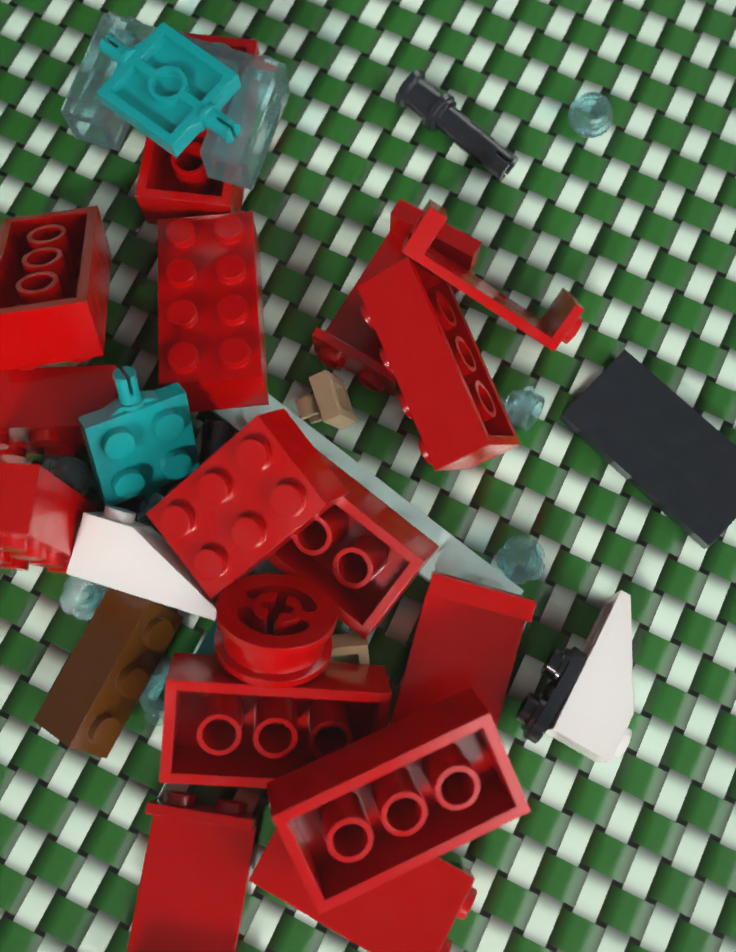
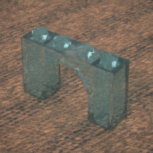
M103 13L60 110L76 139L117 151L120 150L130 124L104 106L96 93L113 75L117 66L115 61L99 51V42L101 38L106 40L105 34L111 33L127 46L133 47L147 39L157 27L143 24L132 17L121 18ZM176 30L239 75L242 87L223 106L221 112L241 125L240 134L237 138L233 136L234 142L229 144L208 129L200 148V154L209 178L253 190L290 95L286 64L278 62L267 55L256 56L232 49L224 43H210L192 38Z

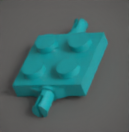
M164 22L147 39L133 47L127 46L111 33L104 35L106 40L101 38L99 51L117 63L113 75L96 92L102 104L177 158L192 140L207 128L229 144L234 142L233 136L235 138L239 136L241 125L221 112L223 106L242 87L238 73Z
M123 366V373L117 368L112 374L116 383L118 399H115L103 409L77 418L98 491L104 504L114 506L143 495L146 505L145 509L148 512L164 498L163 486L189 476L200 464L185 390L176 382L153 391H140L136 369L130 366Z

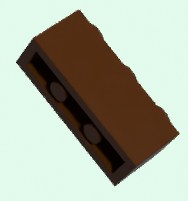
M109 587L33 721L67 747L107 759L184 617L157 602Z

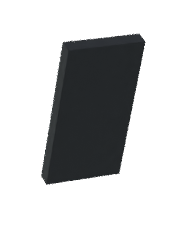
M626 350L560 416L559 420L703 549L709 548L736 519V445Z

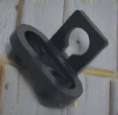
M575 646L571 650L567 648L562 651L557 647L552 650L540 674L548 678L546 688L539 696L529 692L516 712L515 719L522 723L523 737L534 744L543 737L585 663L587 657L585 652Z

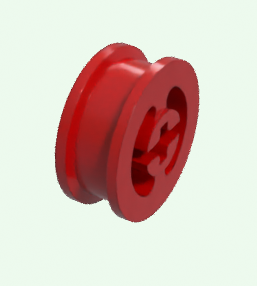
M268 573L252 575L237 580L222 591L216 603L218 627L214 635L213 649L215 657L226 672L238 680L251 685L266 688H288L307 683L318 677L330 663L333 649L331 635L335 630L337 621L336 605L325 590L300 577Z

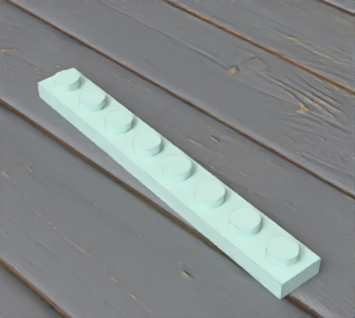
M268 394L269 405L209 410L223 422L231 424L233 430L238 433L257 415L284 408L314 448L439 546L418 574L427 582H429L433 570L519 595L524 592L523 589L305 421L301 420L270 394Z

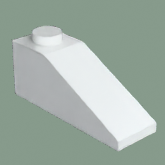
M105 505L104 512L83 513L66 574L204 618L216 620V603L220 594L210 599L168 542L151 526L134 521L135 512L116 506Z
M622 590L606 599L582 648V651L587 654L585 663L552 723L545 732L595 762H612L613 757L619 758L625 752L632 737V730L627 728L634 714L631 595Z

